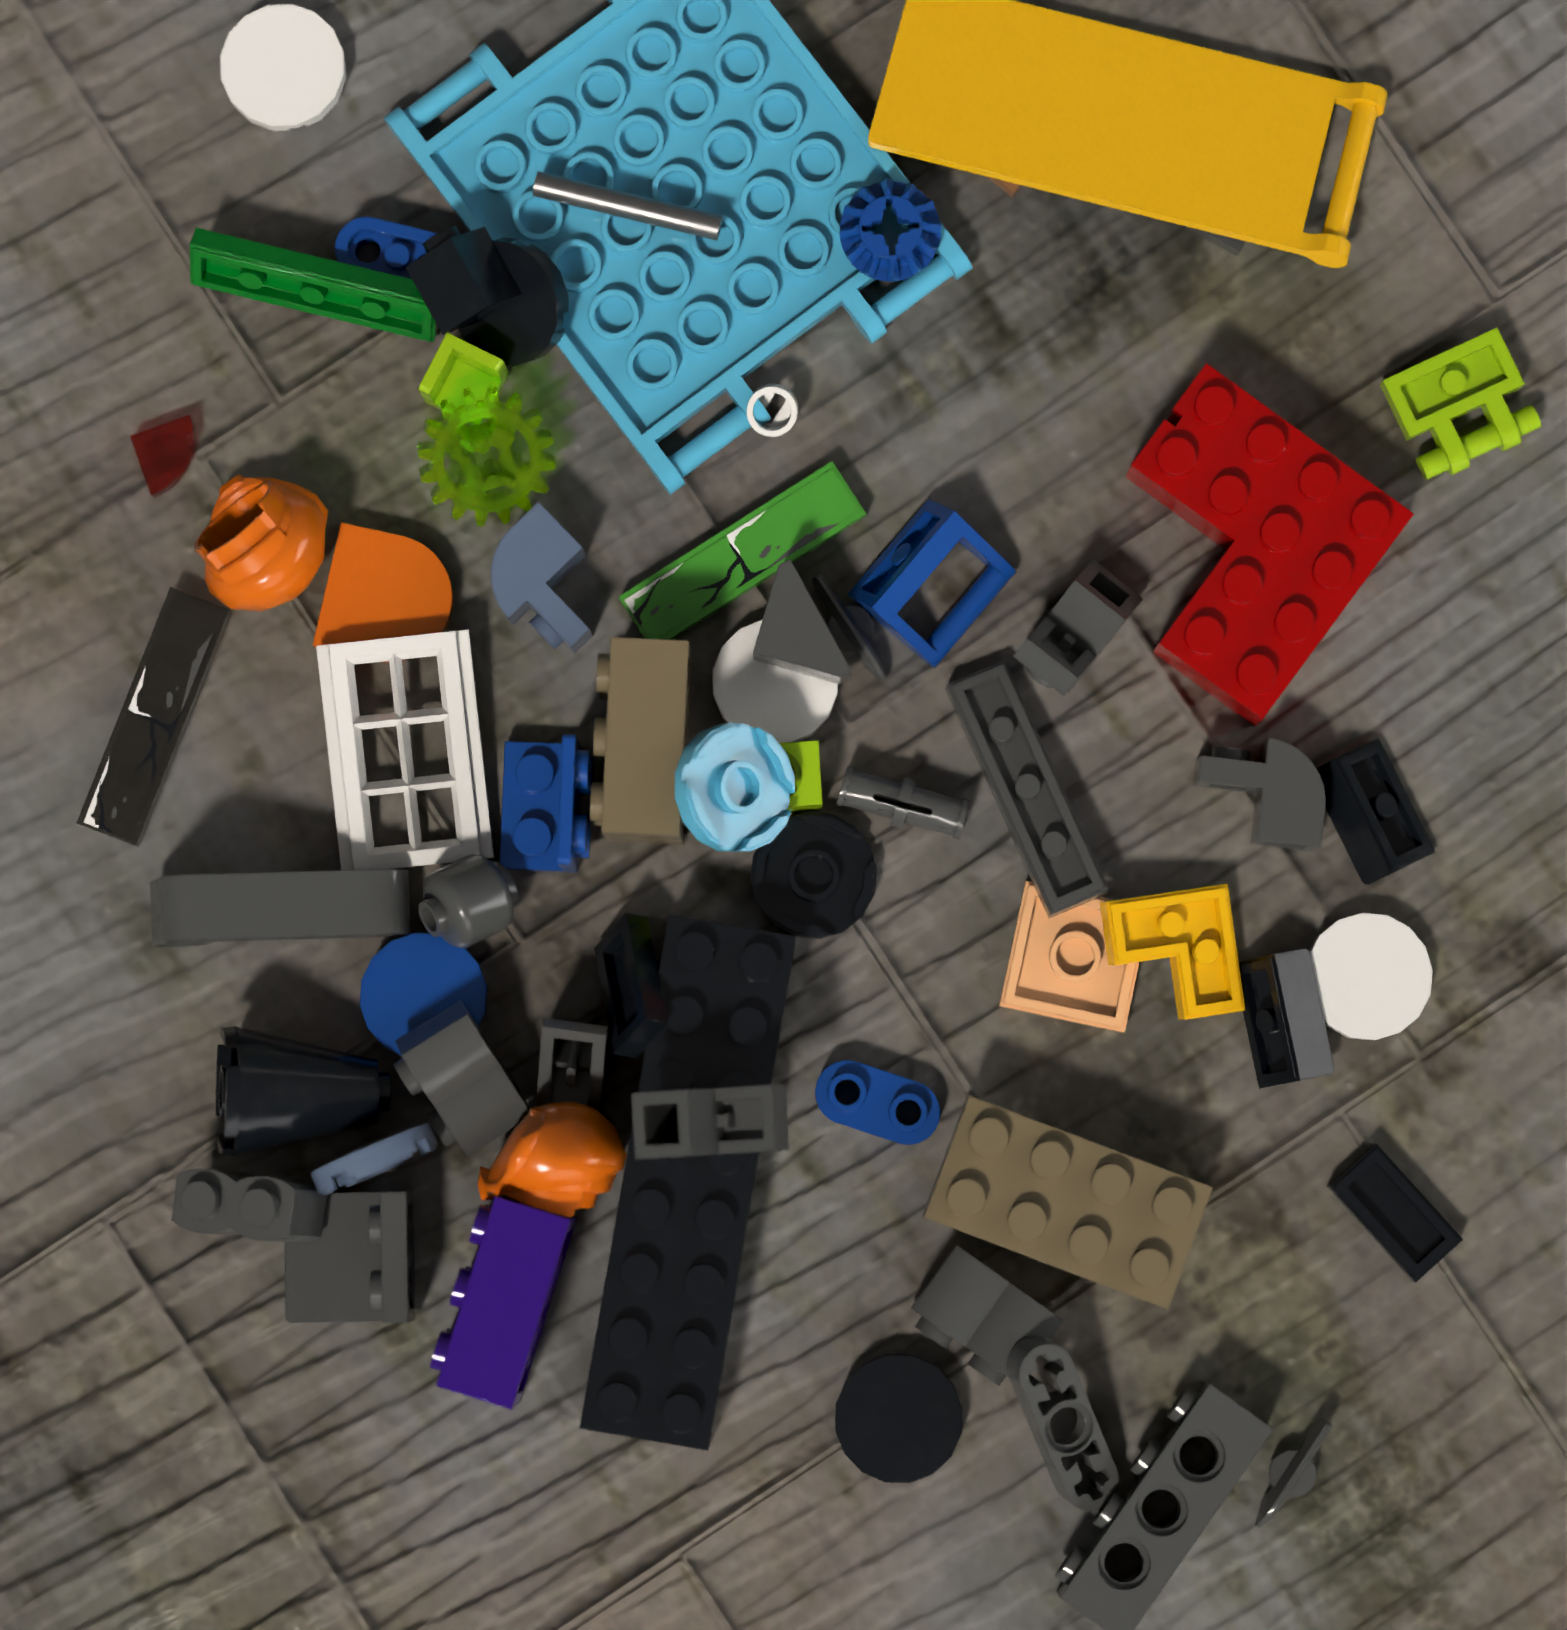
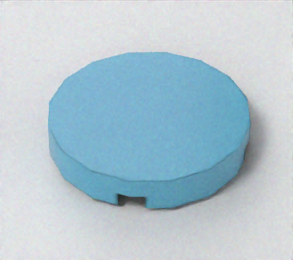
M723 723L699 732L684 748L675 771V801L683 823L699 842L717 851H753L771 843L787 825L792 811L787 810L790 803V794L795 793V775L787 752L772 734L759 727L753 728L745 723Z

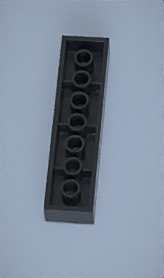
M669 915L659 967V978L668 1024L645 1048L638 1093L772 1085L796 936ZM632 1123L580 1429L709 1450L760 1152L635 1159Z

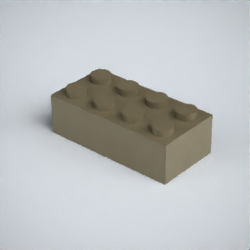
M969 1095L964 1102L922 1217L1162 1308L1169 1309L1213 1187Z

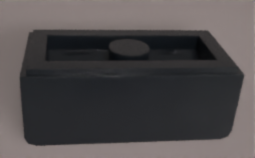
M1379 738L1316 768L1324 785L1325 808L1361 881L1365 885H1369L1435 853Z
M1304 948L1239 962L1245 1004L1243 1014L1259 1089L1331 1075L1334 1072V1064L1309 950Z

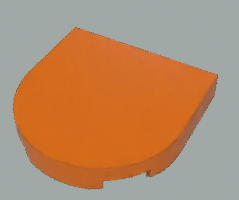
M341 522L313 646L316 648L318 645L445 632L453 612L454 595L451 581L444 565L428 547L412 538Z

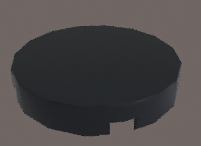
M503 237L494 240L493 243L521 295L477 323L458 330L468 343L502 359L505 365L517 366L545 356L560 342L565 328L561 329L563 315L568 312L569 295L561 272L546 252L533 244L527 246L522 242L514 241L517 240L515 238Z
M805 812L789 818L787 825L771 843L756 849L752 859L750 882L757 906L772 925L792 936L820 940L845 932L863 917L875 895L877 867L870 845L855 826L833 814Z
M886 1354L864 1363L845 1381L836 1402L835 1431L844 1454L861 1472L883 1482L911 1483L934 1474L952 1457L962 1434V1406L953 1383L935 1364L912 1354Z

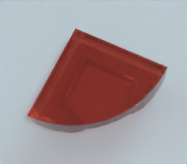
M187 415L130 436L151 496L156 498L168 492L183 478L193 460L196 447V431L193 418Z

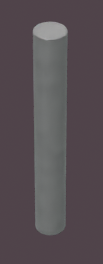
M540 171L536 174L532 196L713 240H718L723 221L722 215Z

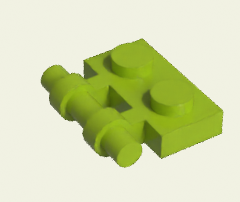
M1498 327L1386 378L1380 383V387L1406 441L1430 431L1435 441V449L1416 457L1418 469L1425 480L1445 471L1450 475L1463 471L1470 467L1469 460L1497 447L1501 451H1506L1521 444V436L1541 427L1538 413L1532 405L1511 413L1503 398L1521 389L1525 383ZM1481 407L1487 419V425L1459 437L1452 420Z

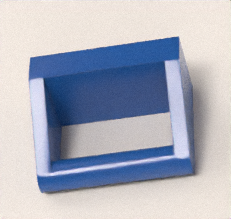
M928 499L847 595L931 667L936 668L1014 576L1016 570L956 511ZM959 542L988 567L930 636L924 640L897 613Z

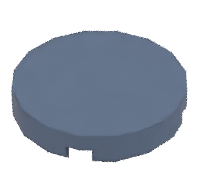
M426 1123L352 1152L312 1171L310 1174L318 1193L324 1196L338 1189L334 1181L335 1178L339 1187L344 1185L350 1187L403 1165L404 1160L413 1156V1152L420 1150L421 1154L424 1155L435 1150L438 1142L430 1123Z

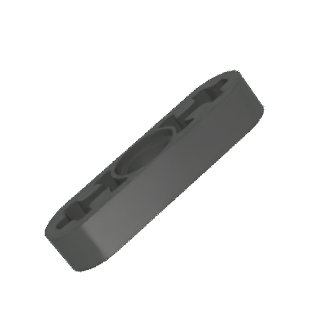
M1041 1335L1026 1337L1019 1341L1011 1350L1007 1361V1372L1057 1492L1076 1508L1084 1511L1100 1509L1107 1505L1113 1492L1117 1491L1119 1475L1069 1353L1051 1339ZM1040 1355L1050 1361L1044 1366V1372L1049 1384L1057 1389V1391L1048 1393L1044 1384L1030 1375L1036 1370L1035 1359ZM1062 1408H1074L1077 1413V1424L1072 1433L1062 1439L1051 1438L1049 1423L1052 1416ZM1078 1454L1082 1462L1095 1471L1089 1476L1091 1486L1086 1490L1077 1485L1082 1481V1474L1077 1462L1069 1456Z

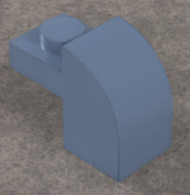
M539 502L513 525L499 542L491 565L492 589L498 605L512 626L532 609L536 615L529 621V624L554 650L564 642L575 654L593 637L587 625L563 602L552 588L579 564L586 555L583 547Z

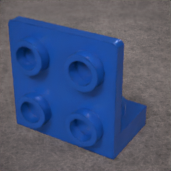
M563 734L562 743L505 741L500 863L507 870L578 873V858L590 857L591 821L588 820L587 815H580V794L591 795L593 756H590V750H582V745L576 735Z

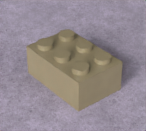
M611 637L610 654L598 653L596 688L597 692H600V699H608L607 718L595 717L593 756H596L597 762H605L604 782H592L590 821H593L594 826H601V832L607 841L683 845L684 823L675 801V771L682 752L688 745L692 652L690 643L687 640Z

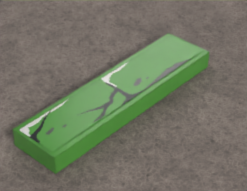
M831 461L626 591L618 598L644 639L673 640L776 575L778 565L789 559L792 563H795L866 517V512Z

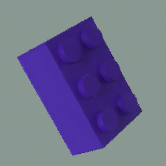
M506 1195L495 1196L492 1206L485 1204V1206L480 1205L469 1239L470 1243L480 1245L473 1267H461L450 1299L451 1306L460 1308L454 1330L447 1328L446 1331H441L430 1364V1368L440 1371L436 1384L437 1387L511 1410L520 1403L577 1217H566L534 1208Z

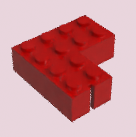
M1206 363L1172 408L1168 419H1164L1132 462L1125 476L1226 550V553L1158 643L1153 653L1256 727L1264 719L1414 513Z

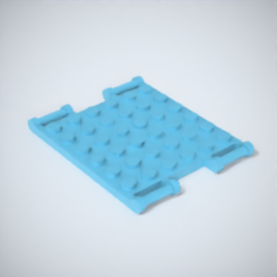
M607 0L610 3L609 7L513 78L491 49L483 43L469 53L471 61L402 111L398 106L383 117L390 130L407 149L469 232L485 227L492 241L503 237L515 238L517 240L514 241L522 242L527 246L535 245L546 252L561 272L569 295L568 312L563 315L561 329L565 328L560 342L556 346L669 495L686 484L683 480L686 475L752 427L747 418V405L754 393L743 379L841 305L850 315L861 334L869 343L873 344L887 333L885 328L887 324L951 276L958 280L973 269L963 250L941 223V238L936 252L937 256L921 272L904 280L871 306L860 294L861 290L876 279L870 278L857 270L843 251L840 241V221L844 207L858 193L862 186H870L886 178L905 184L910 182L886 151L874 149L868 145L870 131L770 0ZM486 80L495 89L492 94L427 142L419 133L421 128ZM540 171L722 215L723 221L718 240L532 196L536 174ZM886 206V214H883L882 224L872 226V230H862V232L873 231V234L883 235L885 245H889V255H895V245L898 243L899 234L909 232V229L918 227H908V224L897 223L896 215L892 213V206ZM726 392L736 407L667 458L657 443ZM757 399L754 404L753 415L759 424L765 425L771 420V417L759 399Z

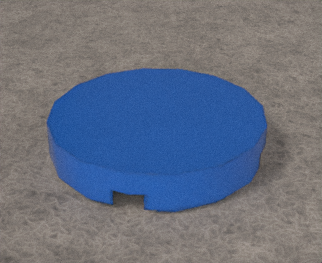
M412 933L390 941L372 957L361 980L360 1007L370 1032L385 1048L401 1055L395 1040L462 1000L480 1027L487 1013L488 986L480 964L466 948L451 946L441 936L433 937L429 933Z

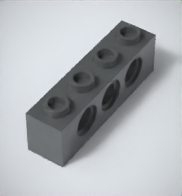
M1206 1381L1202 1382L1198 1390L1188 1385L1182 1391L1167 1414V1417L1174 1422L1160 1444L1151 1438L1144 1445L1129 1469L1137 1475L1123 1497L1115 1491L1113 1492L1107 1505L1100 1508L1092 1522L1100 1530L1086 1550L1076 1545L1064 1559L1055 1574V1577L1063 1582L1056 1591L1059 1597L1104 1630H1134L1274 1430ZM1194 1436H1203L1208 1438L1212 1444L1213 1458L1205 1469L1196 1472L1188 1471L1180 1463V1448L1187 1439ZM1160 1489L1172 1492L1176 1499V1511L1173 1517L1163 1524L1147 1522L1142 1514V1504L1145 1497L1149 1493ZM1120 1543L1131 1544L1139 1552L1138 1567L1131 1575L1126 1577L1110 1575L1106 1572L1104 1565L1105 1556L1109 1549Z

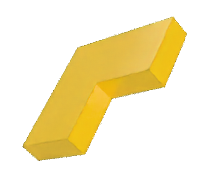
M1228 884L1100 902L1108 965L1115 966L1169 957L1178 1020L1245 1011Z

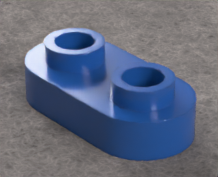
M360 217L348 222L338 233L335 242V255L338 262L412 279L406 267L427 254L422 244L438 233L374 217ZM371 243L379 246L380 255L375 261L364 263L358 259V252L363 245Z
M844 1060L831 1064L821 1073L816 1083V1102L821 1112L828 1119L903 1145L920 1143L933 1134L939 1123V1102L935 1094L927 1086L856 1061ZM843 1080L855 1082L860 1090L858 1100L851 1105L841 1104L835 1097V1087ZM904 1100H912L920 1108V1118L913 1125H904L896 1117V1108Z

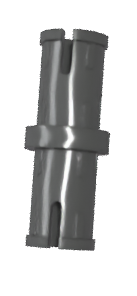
M847 766L836 805H845L892 819L890 825L903 829L904 823H908L960 839L970 800H961L915 786V779L905 776L903 782H899ZM875 794H879V795H883V796L890 797V798H893V799H897L898 801L895 802V801H892V800H888V799H885V798H881V797L876 796ZM911 803L925 808H929L932 811H927L917 807L909 806L908 804Z

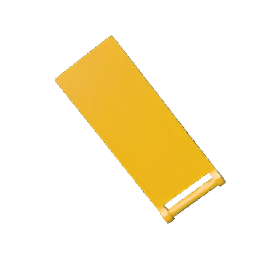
M906 0L869 131L868 145L874 149L1298 254L1322 266L1342 268L1348 264L1351 251V243L1347 240L1375 120L1376 117L1384 113L1388 92L1379 85L1367 82H1341L1015 0ZM1335 103L1344 106L1352 112L1322 234L1303 232Z

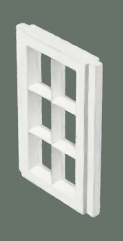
M469 629L316 646L341 870L396 869L452 863L472 854L494 858ZM437 656L442 707L407 711L402 659ZM389 661L395 712L360 716L354 665ZM444 721L449 774L415 777L409 725ZM396 726L402 779L367 782L361 730ZM451 787L457 838L422 842L416 791ZM404 792L409 844L374 847L369 796Z

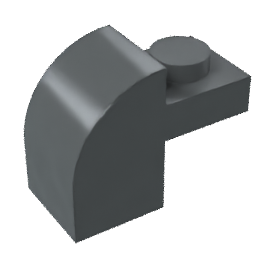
M1093 560L1074 580L1048 616L1025 640L1014 657L1025 665L1027 673L1037 683L1047 688H1054L1065 696L1142 602L1143 598Z
M1267 738L1261 746L1260 762L1250 761L1251 751L1233 747H1213L1212 756L1201 755L1195 764L1193 786L1256 794L1251 844L1313 852L1321 847L1326 805L1324 785L1312 761L1299 749L1287 742Z
M785 1084L631 1093L635 1159L789 1150Z

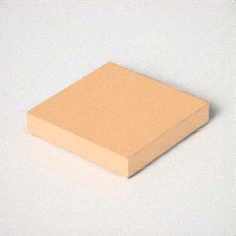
M1025 881L999 1007L1125 1033L1139 962L1115 966L1108 965L1100 902L1113 899L1099 897L1049 919L1033 883Z

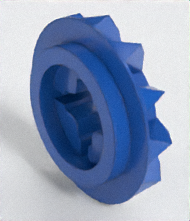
M888 178L870 186H862L858 193L845 205L840 221V241L846 257L861 273L880 281H901L921 272L934 258L941 238V223L933 200L918 190L913 183L905 184ZM886 206H892V213H895L897 223L908 224V227H918L909 229V232L899 234L898 243L895 245V255H889V245H885L883 235L873 234V231L862 232V230H872V226L882 224L883 214H886Z

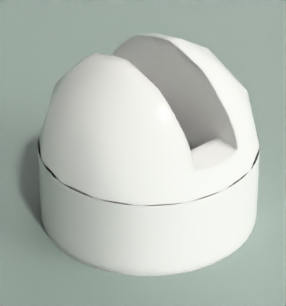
M779 384L761 386L751 396L747 405V418L750 425L756 432L768 437H777L788 432L793 427L798 415L796 397L788 388ZM775 393L783 396L785 401L772 423L759 424L753 415V408L757 399L767 409Z

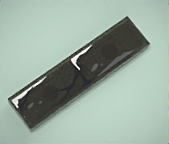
M170 587L76 822L77 824L136 847L140 846L232 614L229 609Z

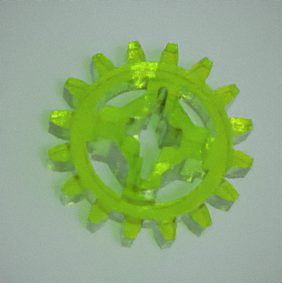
M489 385L485 400H476L473 392L468 387L463 389V405L456 408L446 399L440 402L441 412L444 417L442 422L426 418L424 431L433 441L417 443L418 457L432 462L419 468L422 483L438 482L430 492L431 499L437 505L450 498L452 500L450 509L452 518L458 520L469 509L474 511L477 526L483 527L487 520L488 512H497L502 523L507 524L510 523V507L517 504L525 512L533 508L528 494L531 490L544 494L548 492V481L540 474V471L556 469V461L554 455L541 450L554 444L551 430L542 429L535 431L543 420L542 414L537 407L524 414L521 413L523 404L521 394L515 392L508 398L506 403L499 401L496 386ZM488 418L487 422L471 427L464 425L475 419ZM517 429L528 444V461L523 460L521 454L511 449ZM491 446L496 447L498 461L488 458L482 466L476 464L475 451L485 454ZM445 451L449 452L451 458L459 461L462 465L458 473L459 478L457 482L450 477L445 468ZM504 485L508 487L500 492L485 494L490 489Z

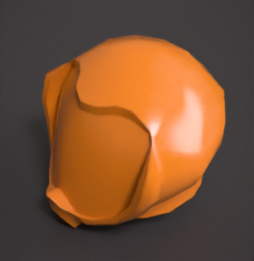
M237 475L221 486L210 522L194 543L195 551L205 561V581L209 592L230 609L258 612L285 604L298 597L310 585L324 561L325 529L329 510L319 497L298 484L276 478H244L242 475Z
M555 1102L530 1108L526 1117L514 1128L490 1169L479 1166L478 1190L482 1201L494 1200L495 1196L506 1195L534 1208L557 1215L572 1217L576 1209L594 1208L598 1195L611 1191L616 1174L624 1168L627 1154L615 1126L595 1108L577 1102Z

